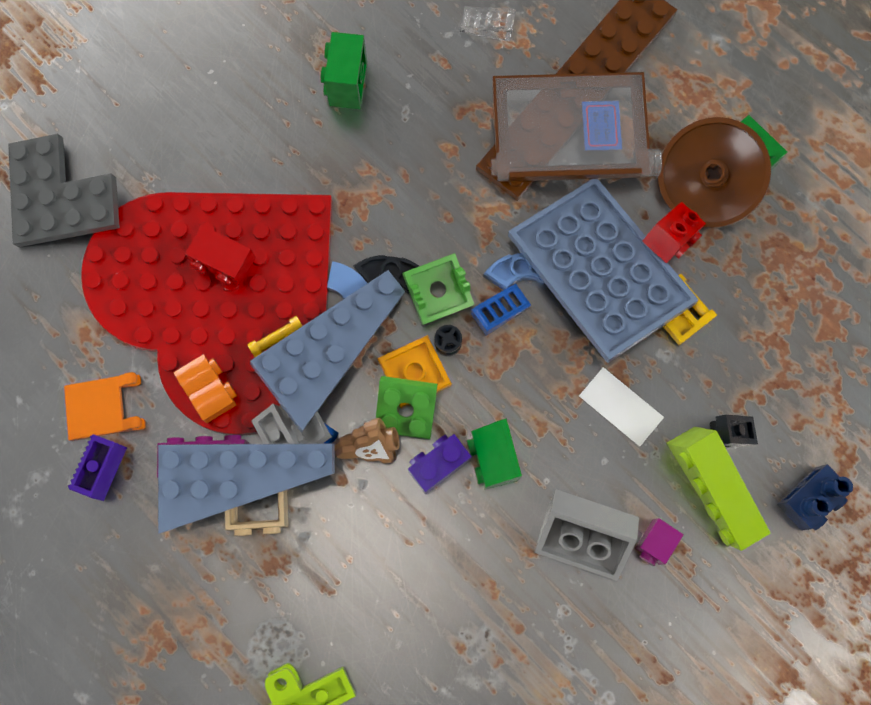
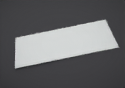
M604 367L579 395V397L638 446L644 443L664 418Z

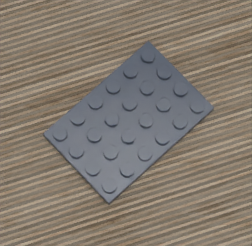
M591 179L508 232V237L607 363L698 302V298L673 268L642 242L646 236L598 179Z

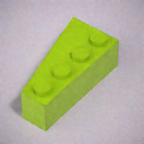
M693 427L666 443L705 505L708 515L720 529L718 533L727 546L742 551L771 534L716 430Z

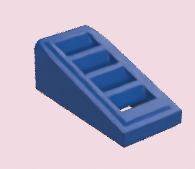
M515 283L471 309V316L485 336L530 308L531 304ZM514 293L521 305L517 307L509 295ZM503 299H505L507 304L512 309L510 312H508L501 303ZM496 304L503 316L499 317L492 306ZM486 310L494 319V321H492L491 323L483 313Z

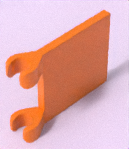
M128 372L115 377L64 385L68 440L90 438L93 434L103 436L126 431L144 430L146 427L144 418L133 416L124 419L121 388L140 386L141 376L136 375L134 372Z

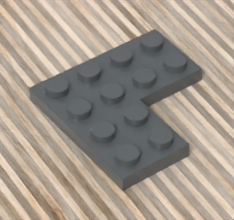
M58 133L8 144L12 241L15 246L23 247L120 228L117 182L113 174L66 182L63 137Z

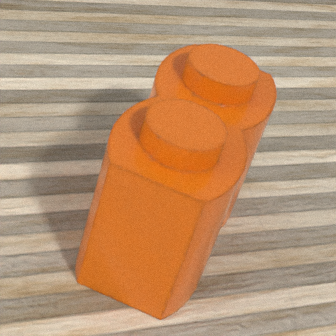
M203 354L175 371L174 375L205 423H209L236 406L233 398L237 395L229 382L222 383L218 376L222 373V370L215 359L208 360Z

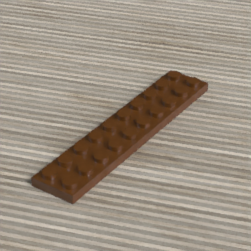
M619 0L556 74L628 72L676 15L678 9L665 0ZM612 89L576 90V99L560 100L559 90L540 91L508 128L510 168L548 166L583 125L581 102H602ZM495 144L476 165L478 172L516 201L521 198L534 182H497Z

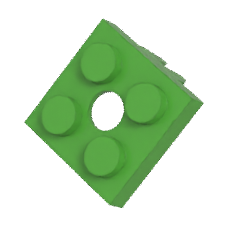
M455 253L402 273L422 325L475 305L470 294V283L465 279L466 272L460 267ZM439 281L445 285L446 291L442 297L437 298L430 293V286L433 282Z
M381 376L376 418H381L387 428L395 427L398 435L430 439L438 384ZM409 403L414 409L413 414L408 417L401 416L397 411L398 405Z

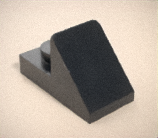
M726 414L716 416V421L710 422V429L717 431L725 448L758 445L754 418L751 416Z

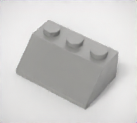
M555 489L534 553L618 581L637 541L639 517Z

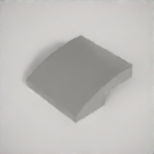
M272 404L251 420L263 444L324 443L332 437L318 411L302 433L281 405Z

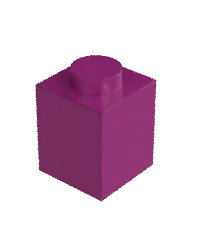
M656 518L651 521L635 549L641 552L639 557L652 566H655L656 563L658 565H666L684 534L660 518Z

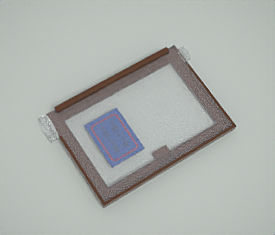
M644 72L492 77L496 159H491V174L497 175V182L642 178L660 175L662 167L660 149H650Z

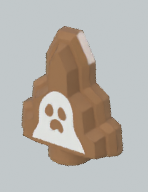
M381 418L372 419L364 423V426L354 429L352 434L344 435L332 442L335 443V456L337 458L351 459L359 457L366 461L379 460L382 463H392L396 460L395 451L400 446L397 429L395 427L387 428Z

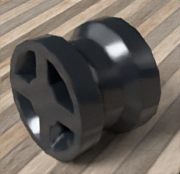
M444 325L436 331L434 345L437 352L443 356H453L460 351L462 334L457 327Z

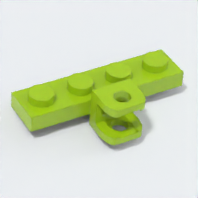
M290 663L270 671L265 679V688L272 702L268 705H340L356 696L344 667L303 686L296 669ZM278 679H284L286 684H280Z

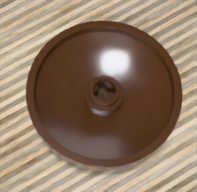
M724 117L701 119L681 129L664 149L658 168L659 188L668 207L673 210L679 203L683 202L706 223L704 228L726 227L749 216L764 199L771 180L770 156L760 136L744 123Z

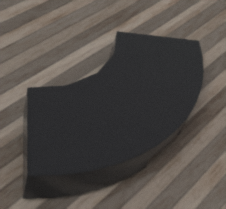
M378 255L359 261L353 267L367 283L389 270L404 291L409 294L410 292L402 273L417 268L419 265L403 257Z

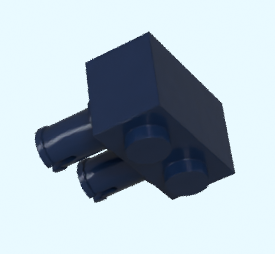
M828 464L816 467L777 505L801 531L810 529L815 531L827 522L828 519L825 516L832 510H839L848 502L846 496L853 491V483L847 477H840Z

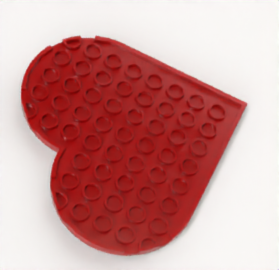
M164 192L138 197L118 208L120 228L94 233L83 257L81 272L82 289L91 313L107 332L127 345L146 351L157 352L158 371L163 387L177 409L190 420L216 433L241 436L258 434L251 420L272 404L278 406L280 404L250 365V361L255 357L247 344L254 340L258 342L290 323L289 320L295 316L304 326L328 310L327 284L330 263L332 196ZM201 225L250 248L256 258L240 286L232 282L230 285H226L215 278L216 274L210 271L201 273L190 266L191 262L185 255V252ZM203 354L208 360L215 359L222 370V373L218 375L222 383L229 382L237 395L233 398L236 406L209 423H205L174 375L175 371Z

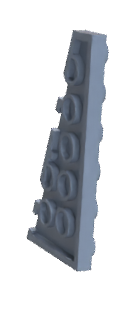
M389 270L250 361L252 368L301 433L404 295V289Z
M335 443L158 445V534L334 474Z

